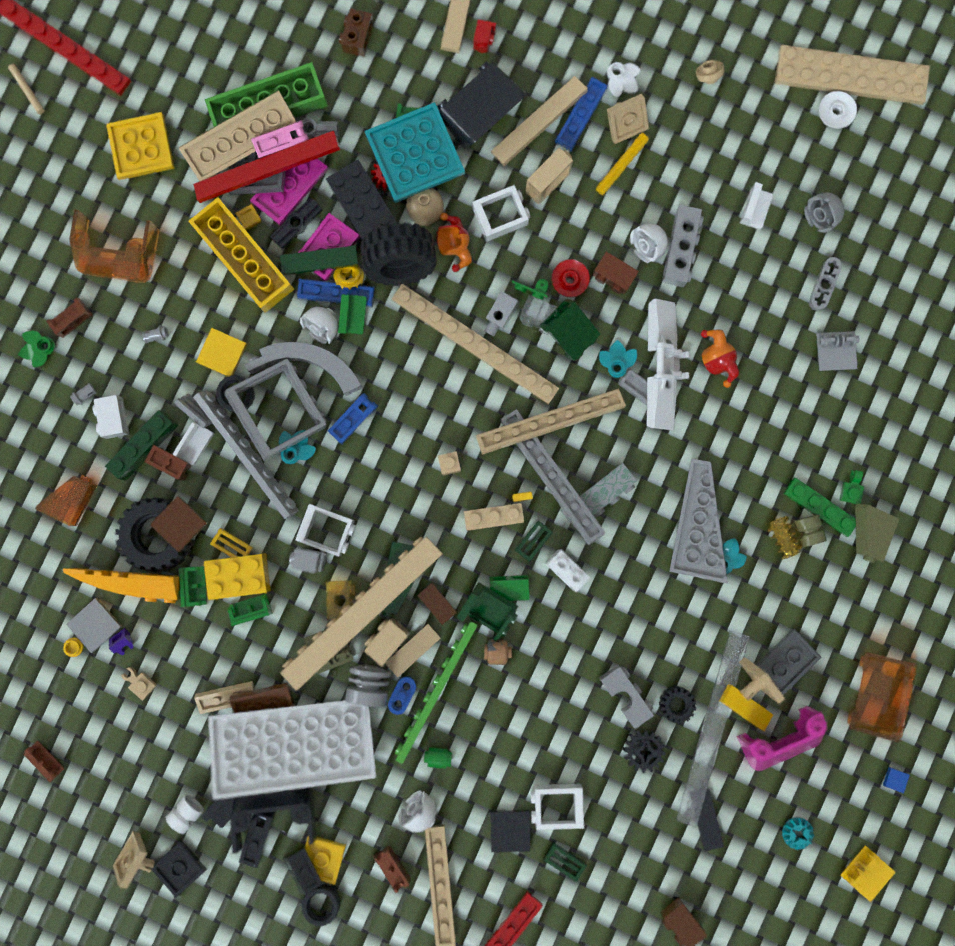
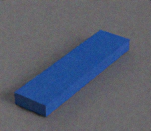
M593 77L586 86L588 92L578 100L555 140V143L569 151H572L608 88V85Z
M299 279L297 298L341 304V295L351 294L366 296V306L373 307L375 288L358 286V288L352 287L349 290L346 287L342 289L340 285H336L333 282Z

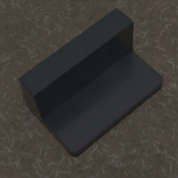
M234 797L217 799L201 818L205 822L211 818L220 828H223L231 819Z
M304 848L289 857H283L300 893L307 895L322 885Z

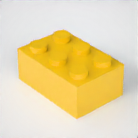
M266 553L204 561L208 600L261 594L271 591Z

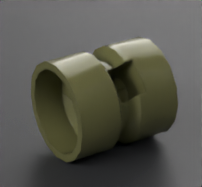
M819 514L794 521L797 531L801 532L799 539L802 547L827 541L824 530L820 529L822 522Z

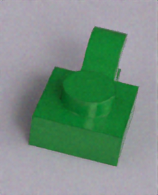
M851 471L849 483L843 482L839 501L861 504L865 487L859 485L863 477L862 471Z

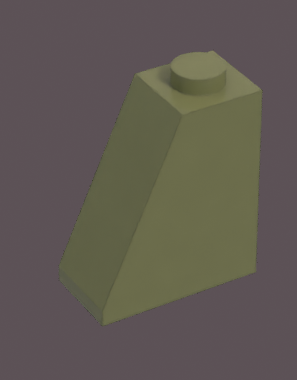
M856 504V553L864 556L863 560L870 563H875V561L884 562L899 518L867 504Z

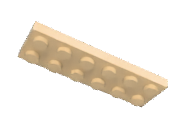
M278 90L179 147V150L198 180L202 181L255 152L256 150L251 138L297 121Z

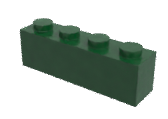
M158 410L105 467L118 480L127 481L145 462L153 445L159 447L179 425L165 412Z

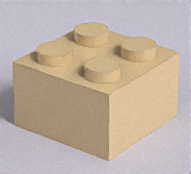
M394 618L390 621L388 619L384 620L378 627L380 631L378 635L373 634L365 643L367 648L364 652L381 666L410 634Z

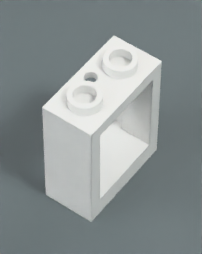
M514 185L472 202V209L486 242L528 225L530 213L527 207H523L521 202L523 201L520 190H516ZM512 195L521 218L491 229L483 206Z
M309 504L295 540L333 555L342 556V553L345 554L347 552L349 535L352 536L355 531V520ZM317 512L347 523L338 549L307 539Z
M557 550L545 562L575 592L590 579L562 550Z
M581 784L534 785V791H531V803H535V811H531L532 823L536 825V830L584 828L583 788ZM573 793L574 820L541 821L540 794Z

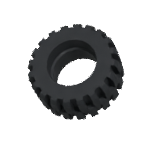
M405 222L404 224H386L367 233L361 242L363 271L371 281L374 280L378 284L399 286L400 284L416 283L420 279H425L428 275H431L437 265L433 235L425 227H420L418 224L411 225Z
M154 497L141 499V502L131 504V509H125L123 512L124 518H119L117 524H120V528L115 530V535H119V540H116V546H121L122 550L119 553L122 557H127L126 562L129 565H135L136 569L146 570V572L165 571L175 568L177 564H182L185 561V556L191 554L190 547L194 546L196 541L193 539L181 552H178L169 543L164 551L152 553L142 543L141 531L143 525L151 517L159 516L172 500Z

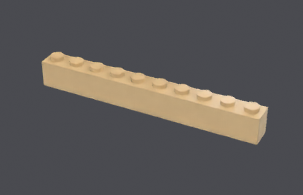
M420 537L413 543L414 549L410 552L406 550L398 557L401 560L395 566L392 563L384 571L386 573L381 579L377 577L370 584L372 588L369 591L365 592L363 590L355 598L357 602L353 606L348 604L341 611L343 615L338 620L334 617L326 625L328 629L324 633L319 631L312 638L314 642L309 647L304 645L297 652L299 656L295 660L290 658L283 665L284 670L281 674L296 691L443 554L428 537L424 539Z

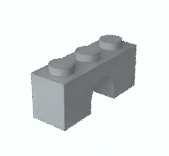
M306 548L295 549L294 552H291L289 563L292 564L291 569L312 573L323 572L327 552Z
M616 665L599 677V679L611 696L622 691L629 694V703L621 711L633 728L636 729L654 716L651 712L653 707L647 699L643 700L639 694L642 691L636 683L632 685L628 678L631 676L626 668H620V666Z

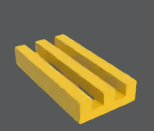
M222 528L218 530L210 545L231 558L239 556L217 544V540L243 556L249 555L254 548ZM223 534L226 537L238 543L239 545L243 546L247 549L246 552L240 549L239 547L235 546L231 542L227 541L226 539L222 538L220 535Z

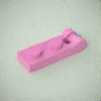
M302 120L251 138L258 158L309 140L307 133L305 134L303 130L304 124ZM296 130L297 137L292 138L290 132Z

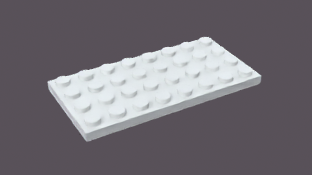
M345 700L209 716L213 800L376 778L369 706L356 705Z

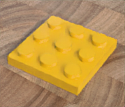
M162 112L106 124L116 176L119 180L174 169Z

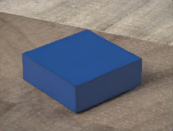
M888 767L883 786L904 793L910 775Z

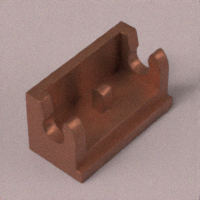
M76 297L73 299L74 303L54 319L46 321L56 335L64 338L93 315L80 298L77 299Z
M153 445L145 460V463L182 481H185L187 477L185 475L186 470L191 468L188 462Z
M390 845L373 856L395 893L402 886L406 888L410 885L411 877Z

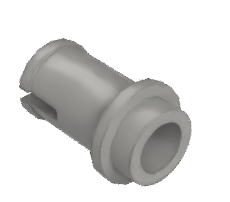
M161 325L156 329L142 332L145 343L160 339L164 341L169 337L167 328Z
M88 383V385L76 393L72 392L73 395L70 398L76 405H82L83 401L97 392Z

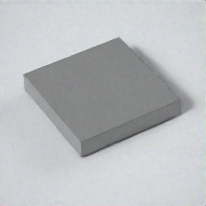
M98 598L91 601L66 624L91 653L95 652L123 627Z

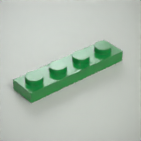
M793 478L783 492L784 495L813 515L819 514L823 522L845 537H849L856 527V519L797 478Z

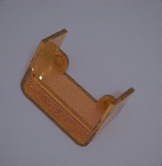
M74 209L69 241L74 264L79 272L85 275L145 283L150 280L159 229L151 221L146 220L143 239H130L125 251L89 246L90 237L87 233L89 218L79 210Z

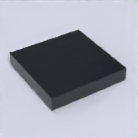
M490 811L491 852H531L530 811Z
M182 840L157 861L153 868H150L175 898L207 870Z

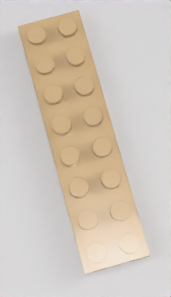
M781 45L779 48L775 84L828 92L841 91L849 95L923 105L926 100L930 66Z

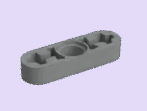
M836 257L827 259L819 272L809 299V306L815 311L824 309L831 298L842 268L841 261ZM833 263V267L836 269L832 270L830 275H826L830 270L828 265ZM822 279L830 282L829 289L822 288ZM823 293L824 295L820 299L823 303L818 306L815 299L819 298L820 294Z

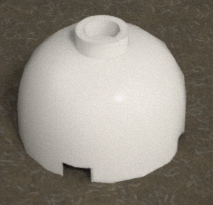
M645 223L632 230L630 235L631 245L634 244L637 249L634 250L635 254L646 263L659 259L664 255L668 247L665 231L653 223Z
M313 307L300 318L302 327L304 329L307 327L310 330L308 334L322 344L327 342L330 344L336 337L339 328L337 318L335 317L336 314L330 308Z
M416 791L406 800L405 803L408 805L405 810L401 808L398 817L399 824L411 832H422L435 823L436 804L425 792Z

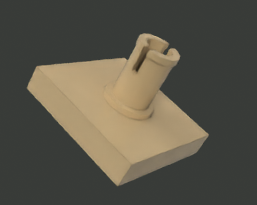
M642 94L624 102H618L613 107L607 109L611 138L614 144L649 129L645 97Z
M745 657L739 662L752 679L745 688L740 690V693L748 701L760 690L778 704L785 699L766 672Z
M134 831L113 864L119 887L125 889L129 886L138 869L150 872V868L154 866L153 859L145 858L147 852L140 833Z

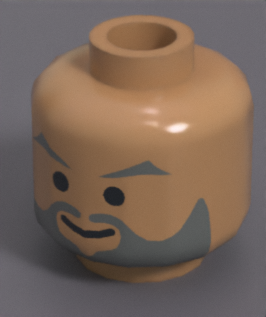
M490 639L488 644H485L484 660H487L490 665H505L508 658H512V646H508L506 640L498 639V641Z

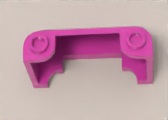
M809 706L798 709L800 717L798 721L793 722L797 731L772 743H767L759 738L752 739L747 733L736 736L748 764L753 769L762 771L820 745L827 728L822 713Z

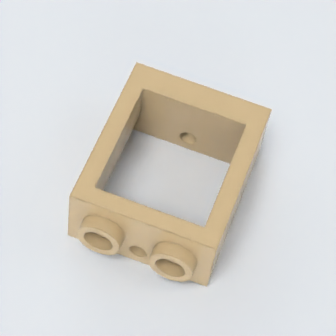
M559 147L527 179L525 193L538 205L570 174L573 163L570 153L566 150L563 151Z

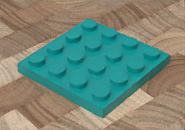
M435 102L365 131L367 140L395 203L465 174L463 165Z

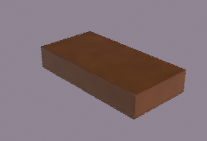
M433 583L417 595L442 625L457 613Z

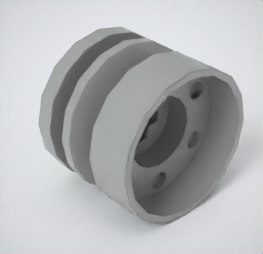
M374 665L350 666L349 672L356 675L349 676L348 680L356 683V686L347 687L346 702L371 707L386 706L388 692L380 689V686L389 685V681L382 678H389L391 672Z

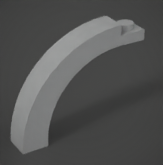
M285 342L266 346L259 349L262 357H253L249 360V363L245 364L248 372L254 374L285 359H288V361L307 362L324 369L332 375L345 396L363 388L352 370L341 359L323 348L307 343Z

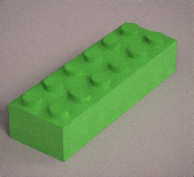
M312 62L204 99L214 127L278 90L294 118L327 107Z

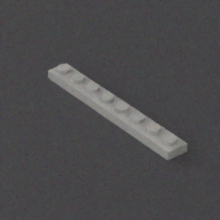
M209 390L198 392L193 398L283 518L286 519L295 515L299 511L295 502L288 497L283 486L276 481L272 472L266 468L261 461V457L254 452L249 441L242 436L237 425L230 420L227 412L216 401L215 396Z
M516 409L503 417L501 423L503 426L524 419ZM535 437L516 443L587 544L590 545L604 536L605 531L538 438Z

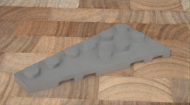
M691 459L669 572L728 584L711 462Z

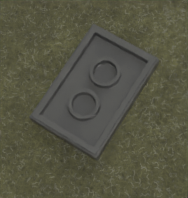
M792 629L756 666L766 672L780 693L784 695L822 657L795 629Z

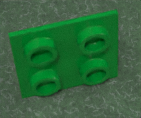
M540 279L535 289L512 280L513 285H515L514 288L520 292L526 293V291H530L533 293L532 297L541 301L544 298H549L546 295L549 285L545 279Z

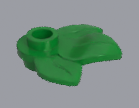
M37 331L22 333V337L27 344L20 350L18 355L26 360H32L34 368L44 365L48 355L55 350L54 340L50 337L42 336ZM48 343V348L44 349V345Z

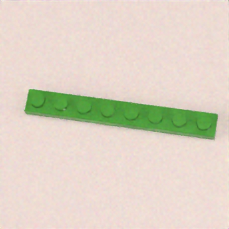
M471 620L469 624L465 622L460 632L463 636L460 641L456 639L451 648L454 652L451 658L446 657L442 665L444 671L441 675L437 674L432 684L435 687L432 693L430 691L427 692L423 700L426 703L424 708H419L413 719L416 722L413 727H408L404 735L407 737L405 743H400L395 751V754L398 755L395 761L403 764L478 625Z

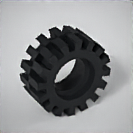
M674 686L673 688L669 687L667 691L664 690L663 696H660V711L669 721L674 723H684L685 720L688 722L689 718L695 715L693 712L696 711L694 696L683 687ZM676 697L682 698L685 702L684 709L680 712H674L670 706L671 701Z

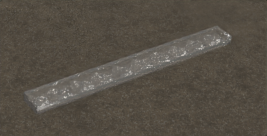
M729 631L676 820L694 827L697 826L730 709L719 700L728 684L736 688L742 667L739 662L745 656L750 636Z

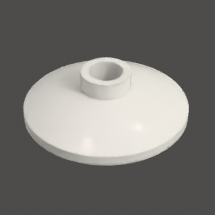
M831 92L819 104V116L824 124L831 128L841 129L847 127L856 117V103L845 92Z

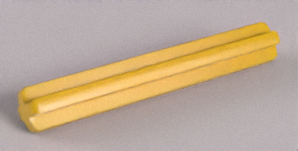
M641 133L598 184L596 191L599 194L604 195L644 147L649 140L647 135Z

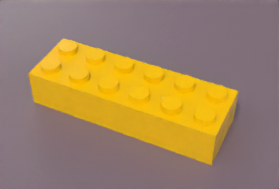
M218 197L189 220V223L264 313L294 290L288 280Z

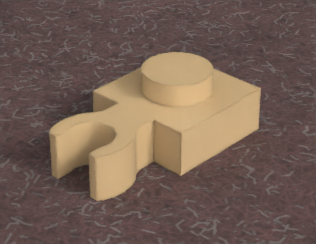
M128 667L127 669L131 672V676L128 677L124 673L121 677L132 683L128 688L143 701L157 684L144 672L138 676L133 667Z

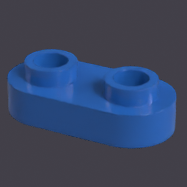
M405 676L398 681L388 702V708L393 714L399 715L406 711L416 690V682L413 678ZM409 683L410 689H405L403 684ZM395 701H401L402 706L397 707Z

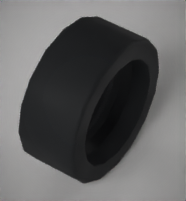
M231 375L225 377L219 383L216 389V397L218 403L223 408L234 412L230 403L225 399V390L230 384L240 383L246 380L245 378ZM253 387L246 390L247 396L245 401L242 402L246 410L255 399Z
M328 884L320 885L305 895L302 901L304 918L315 926L330 924L336 918L340 908L339 894ZM325 894L332 900V910L328 915L319 916L311 911L310 900L314 895Z

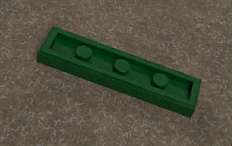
M356 245L280 255L283 276L359 266Z

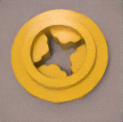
M359 266L337 268L334 271L335 283L340 285L342 289L346 287L351 290L352 287L358 288L359 284H363L364 272ZM352 274V278L346 280V277H349Z

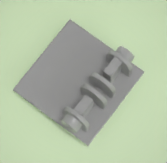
M855 331L816 333L819 371L857 369L856 343H859L860 338L858 335H855Z

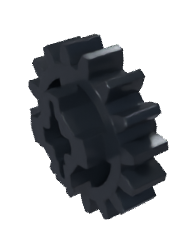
M646 729L643 730V733L636 730L635 736L630 733L631 740H625L624 742L628 746L623 747V751L627 752L624 758L629 760L627 764L629 766L634 765L636 772L641 768L642 773H645L646 769H649L652 773V767L654 766L659 769L658 762H664L661 755H666V752L661 750V748L665 747V744L660 742L661 737H655L654 731L648 734ZM649 739L656 744L657 748L650 746ZM644 747H646L648 751L643 755L640 751H643ZM632 755L638 756L639 762L635 761Z

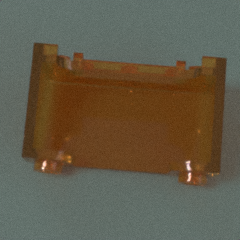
M866 652L865 655H861L859 666L863 667V675L856 708L853 713L849 712L847 723L850 724L849 729L899 743L902 741L917 664Z

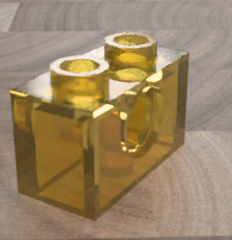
M352 580L326 581L327 621H331L334 617L338 620L343 615L341 611L348 604L354 605L352 604V596H355V584H352ZM339 595L345 596V605H339L337 603V597Z

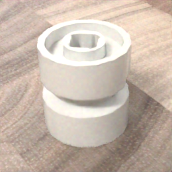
M185 795L177 804V808L172 809L166 816V821L176 832L185 834L193 825V821H196L204 812V808L195 798Z

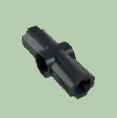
M310 198L296 212L289 214L286 222L270 238L283 249L297 235L304 233L306 226L323 211L314 199ZM294 221H301L299 226H292Z

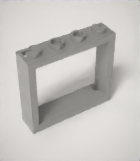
M288 359L225 390L227 400L264 461L321 431L327 425L324 414L316 408V400L312 395L309 396L304 380L299 379L296 374V367ZM284 372L315 426L270 450L238 394Z

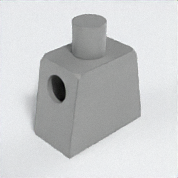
M501 291L486 317L490 322L484 331L495 336L499 327L505 329L520 304L518 300ZM498 313H503L501 320H496Z

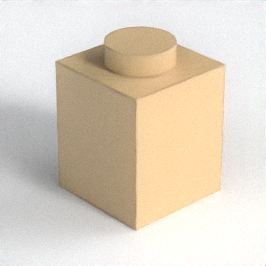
M457 451L438 455L442 476L461 472Z

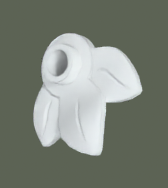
M616 62L611 64L607 70V76L610 79L608 83L610 92L615 97H619L622 91L629 94L636 93L638 85L634 77L641 70L632 63L623 65ZM618 71L619 75H615L613 72Z

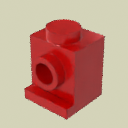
M478 19L473 40L474 50L480 53H487L489 45L493 46L496 23Z

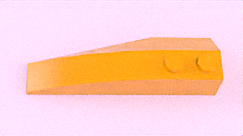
M63 568V573L81 582L118 594L142 597L148 602H157V599H164V603H176V600L181 599L178 575Z

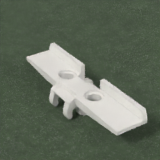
M653 299L649 302L648 351H657V372L653 377H647V426L656 429L673 430L677 380L689 379V372L682 373L680 371V359L689 358L690 352H682V350L677 349L675 303Z

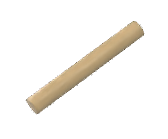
M9 65V70L38 114L44 113L45 110L16 65Z

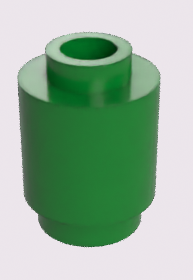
M429 747V751H425L424 763H427V767L442 769L451 767L452 751Z

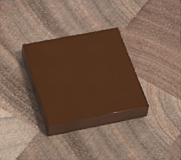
M177 496L150 525L178 552H181L207 522L180 496Z

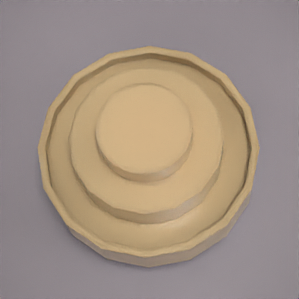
M715 60L704 62L696 69L697 79L707 84L716 83L724 75V65L722 62Z

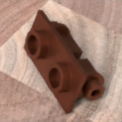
M39 741L24 751V756L49 782L53 781L65 769Z

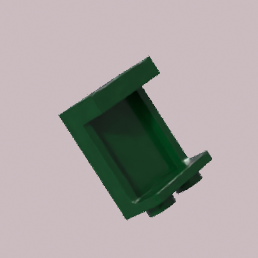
M565 299L539 325L552 336L565 352L564 355L573 361L580 358L584 351L593 345L601 335L576 302Z
M478 582L457 618L463 622L468 615L496 632L494 640L498 641L500 636L505 637L510 628L508 624L513 625L518 616L515 613L518 605Z

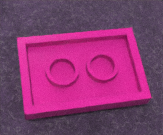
M328 213L299 253L354 246L360 236ZM335 269L314 271V273L327 281Z

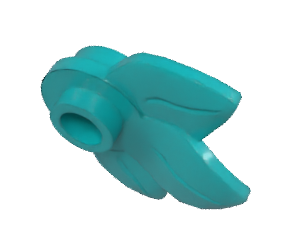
M616 340L611 345L609 352H599L600 363L608 368L609 374L615 378L624 376L627 368L633 366L637 359V350L631 349L626 351L619 340ZM620 366L621 370L616 372L614 371V367Z
M306 430L298 431L292 436L288 432L283 431L279 438V445ZM308 438L282 451L281 459L287 464H294L298 460L305 461L314 455L316 448L307 445ZM292 451L294 453L293 458H288V453Z
M735 538L726 541L722 547L724 560L727 563L726 574H728L732 569L742 567L746 562L747 556L739 553V544Z

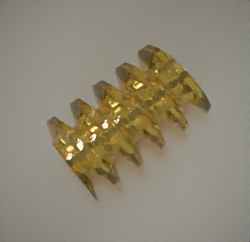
M788 516L777 518L765 524L771 525L767 530L768 532L774 531L770 538L778 539L774 546L781 545V548L777 551L778 553L784 552L781 560L799 554L803 548L801 544H796L799 538L793 537L796 531L789 530L792 524L786 523L789 520Z

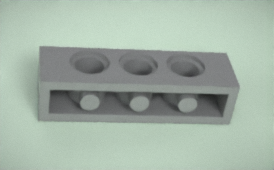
M679 205L677 208L661 283L684 287L687 282L691 281L692 271H690V266L694 264L696 253L693 251L694 247L698 245L700 234H697L698 227L701 228L704 216H701L702 209ZM688 225L691 228V232L685 231L683 226ZM679 244H686L688 250H682ZM675 262H682L684 268H678Z

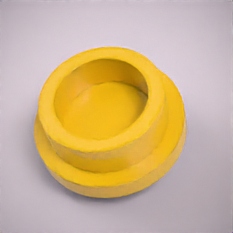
M69 638L63 646L65 654L69 657L79 656L84 649L83 643L78 638Z

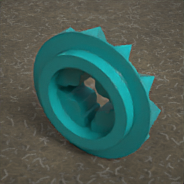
M792 818L783 827V839L791 848L796 850L806 849L809 844H812L814 837L813 827L803 818ZM792 830L801 831L804 838H796V834Z

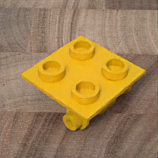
M864 846L840 876L871 902L896 872L867 846Z

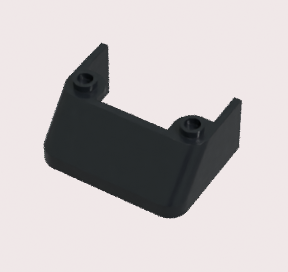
M313 787L234 797L230 820L232 853L237 854L243 849L242 832L250 827L251 814L290 809L291 819L294 823L299 825L308 824L309 845L314 844L317 840Z

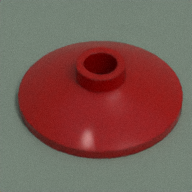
M564 260L553 270V287L562 296H579L589 285V272L585 265L577 260ZM568 277L573 278L572 283L567 282Z

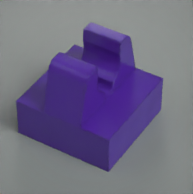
M126 628L109 639V650L113 654L117 652L120 655H124V646H129L130 649L134 647L130 633Z

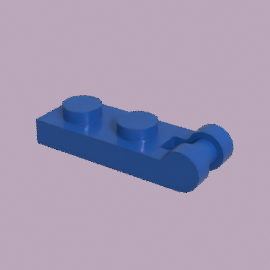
M365 393L328 430L341 444L378 408V405L375 402L372 403ZM362 404L367 408L364 412L359 409Z

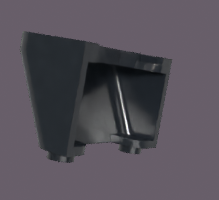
M486 61L478 68L481 72L449 101L444 99L437 106L446 128L463 149L474 144L526 96L523 90L493 61L491 63Z

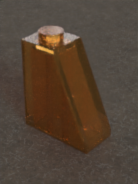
M81 475V477L73 476L41 501L35 509L68 526H77L97 485L92 483L93 479L85 475Z

